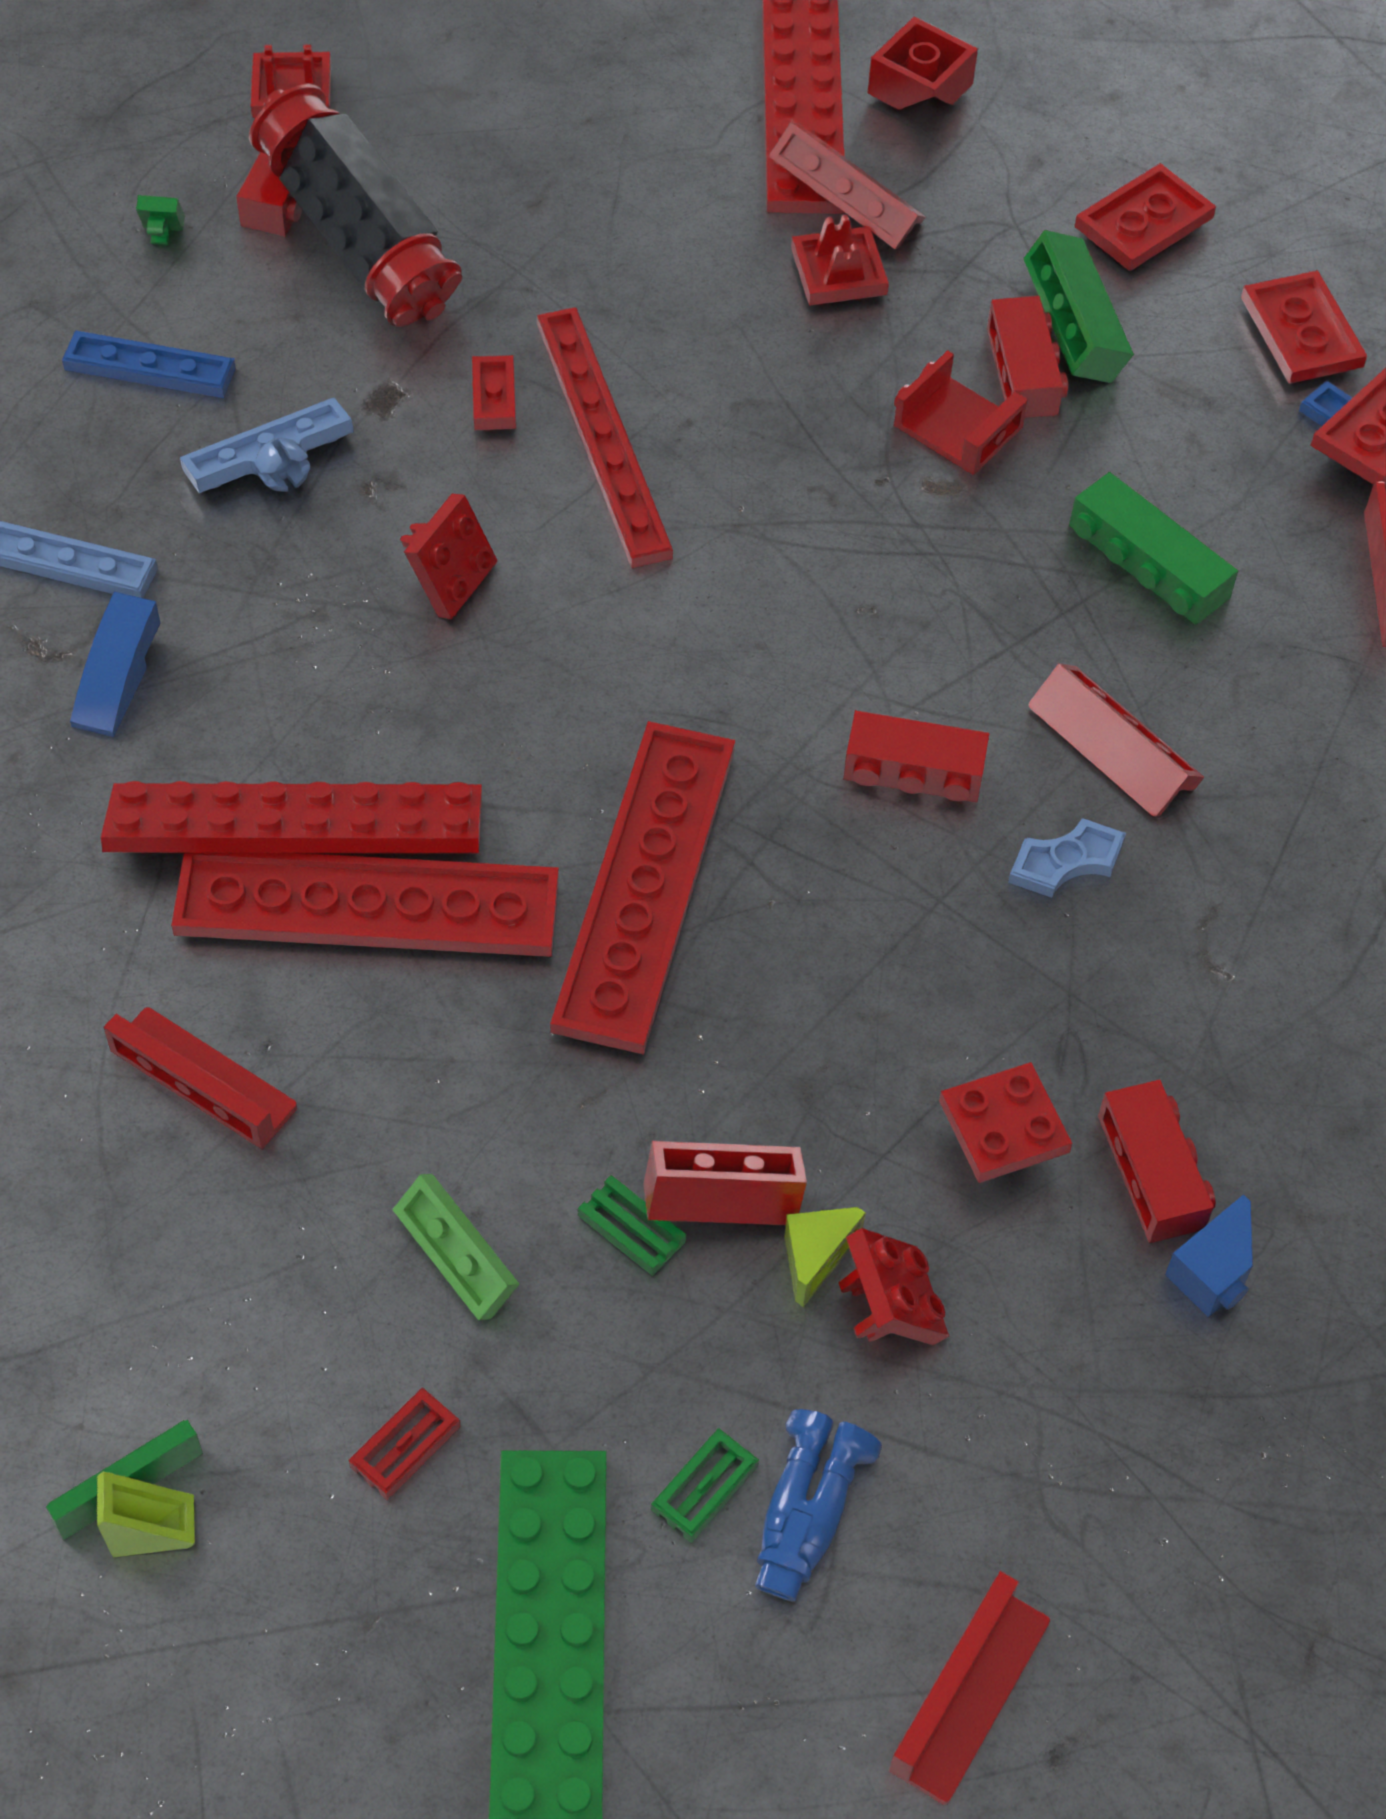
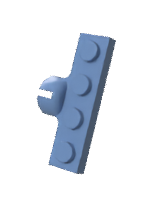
M333 397L180 457L182 469L199 493L218 488L224 483L248 474L258 475L265 485L272 490L287 492L288 486L283 480L288 478L291 484L297 488L307 478L310 463L306 459L308 455L305 452L320 445L332 443L338 438L353 433L352 419Z

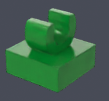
M138 195L136 211L143 228H147V235H152L151 244L168 245L169 230L183 231L185 215L178 198Z

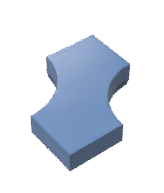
M1082 818L1073 831L1060 838L1051 840L1025 838L1011 870L1008 883L1052 898L1056 890L1064 882L1074 877L1087 874L1110 877L1123 846L1126 833Z

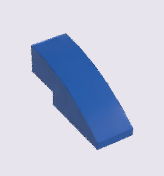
M113 592L99 624L83 670L70 720L71 727L111 737L115 736L147 669L145 655L161 624L156 601Z

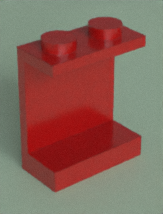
M947 350L935 362L930 361L924 367L920 376L910 386L906 384L899 390L894 400V406L896 407L894 426L974 476L1023 428L1028 399L1015 391L1000 406L985 399L951 378L954 354Z

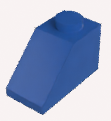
M1243 1194L1177 1249L1171 1257L1165 1276L1207 1317L1211 1316L1222 1305L1227 1310L1231 1309L1245 1296L1249 1289L1245 1282L1253 1267L1251 1201Z

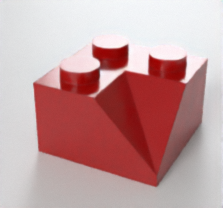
M914 16L871 57L867 93L898 110L934 96L953 105L973 85L978 48Z

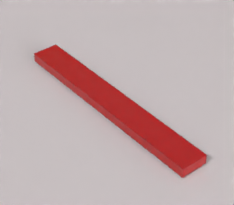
M573 307L537 315L538 329L631 569L672 560L673 548L577 308Z

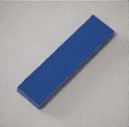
M76 330L62 359L63 367L66 371L219 398L225 397L236 369L235 360L230 357Z

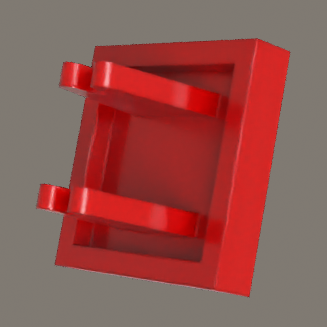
M309 44L303 45L304 52H273L272 45H264V53H253L251 85L252 118H256L264 107V101L269 94L276 90L285 91L302 84L318 86L325 94L326 106L330 109V52H312V46Z
M843 215L838 225L834 224L832 217H827L821 233L792 236L791 250L809 306L888 295L889 282L870 226L851 229L848 215Z
M454 493L448 497L428 523L411 524L409 528L413 535H403L400 537L402 545L406 547L404 553L437 616L446 619H452L498 562L466 495Z
M1032 1062L943 1090L940 1093L939 1102L978 1183L1068 1154L1071 1151L1073 1143Z
M860 1228L846 1237L856 1269L838 1282L842 1293L851 1291L853 1296L865 1293L872 1312L869 1317L854 1327L857 1338L867 1336L868 1341L871 1342L889 1333L935 1345L949 1337L943 1319L946 1314L944 1305L933 1291L927 1274L929 1272L928 1261L917 1246L864 1228Z

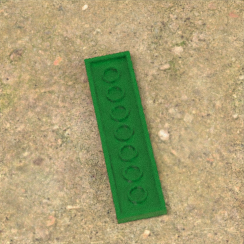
M501 1450L489 1819H602L607 1451Z

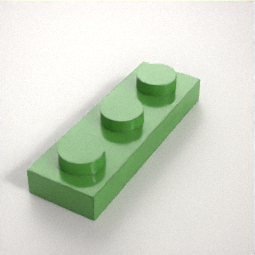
M420 1174L392 1210L478 1321L492 1319L519 1286V1282L433 1174Z

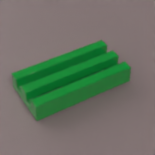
M612 1175L604 1181V1187L601 1190L597 1188L591 1194V1200L588 1203L584 1201L578 1207V1217L652 1276L686 1243V1234L670 1221L648 1220L646 1202ZM611 1197L615 1198L618 1202H620L623 1206H625L628 1210H630L633 1214H635L638 1218H640L643 1222H645L648 1226H650L653 1230H655L658 1234L665 1238L669 1243L667 1244L654 1232L648 1229L645 1225H643L640 1221H638L635 1217H633L630 1213H628L625 1209H623L620 1205L613 1201ZM603 1208L623 1224L628 1231L643 1240L658 1254L653 1257L597 1211Z
M718 1428L651 1503V1511L658 1517L662 1515L667 1519V1524L674 1530L678 1528L683 1532V1537L692 1543L758 1468L759 1459ZM721 1446L727 1450L725 1455L677 1509H674L670 1505L718 1449ZM739 1459L742 1462L698 1514L689 1521L686 1517L734 1462Z

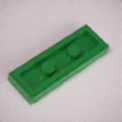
M188 1419L186 1421L183 1420L49 1502L46 1509L61 1538L65 1540L97 1520V1476L104 1471L155 1484L203 1454L197 1433Z

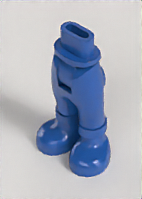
M804 1409L791 1411L785 1425L787 1433L795 1440L796 1447H792L786 1460L787 1465L775 1487L765 1516L762 1531V1551L757 1558V1563L762 1567L755 1583L757 1589L792 1602L796 1600L802 1582L810 1581L811 1571L825 1555L833 1540L843 1514L848 1488L856 1474L853 1467L856 1464H871L879 1458L882 1448L881 1442L871 1433L855 1424L846 1421L840 1422L834 1437L830 1458L825 1462L821 1473L822 1477L814 1497L811 1500H807L806 1497L813 1474L816 1472L820 1462L819 1454L827 1444L834 1424L828 1415Z

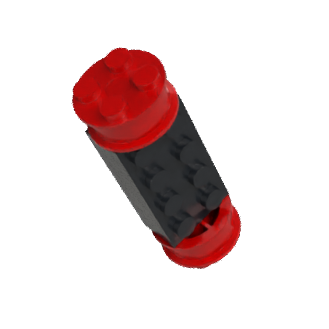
M302 84L285 91L276 90L269 94L264 101V107L251 125L249 132L251 145L258 152L267 154L271 171L280 177V181L365 289L370 299L380 301L385 307V318L391 325L403 327L423 317L426 320L437 318L445 310V302L451 297L461 282L462 270L456 261L446 259L441 253L442 244L436 237L438 233L436 227L348 115L328 109L326 106V96L318 86Z

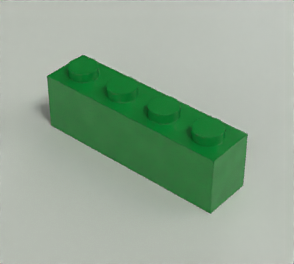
M1044 230L1023 260L1040 296L1045 312L1050 313L1053 331L1073 376L1112 383L1133 357L1134 353L1083 238Z
M1110 471L1075 497L1069 526L1081 538L1087 539L1105 553L1110 561L1119 564L1138 579L1143 587L1152 590L1170 604L1172 609L1178 614L1184 615L1197 625L1231 598L1239 570Z

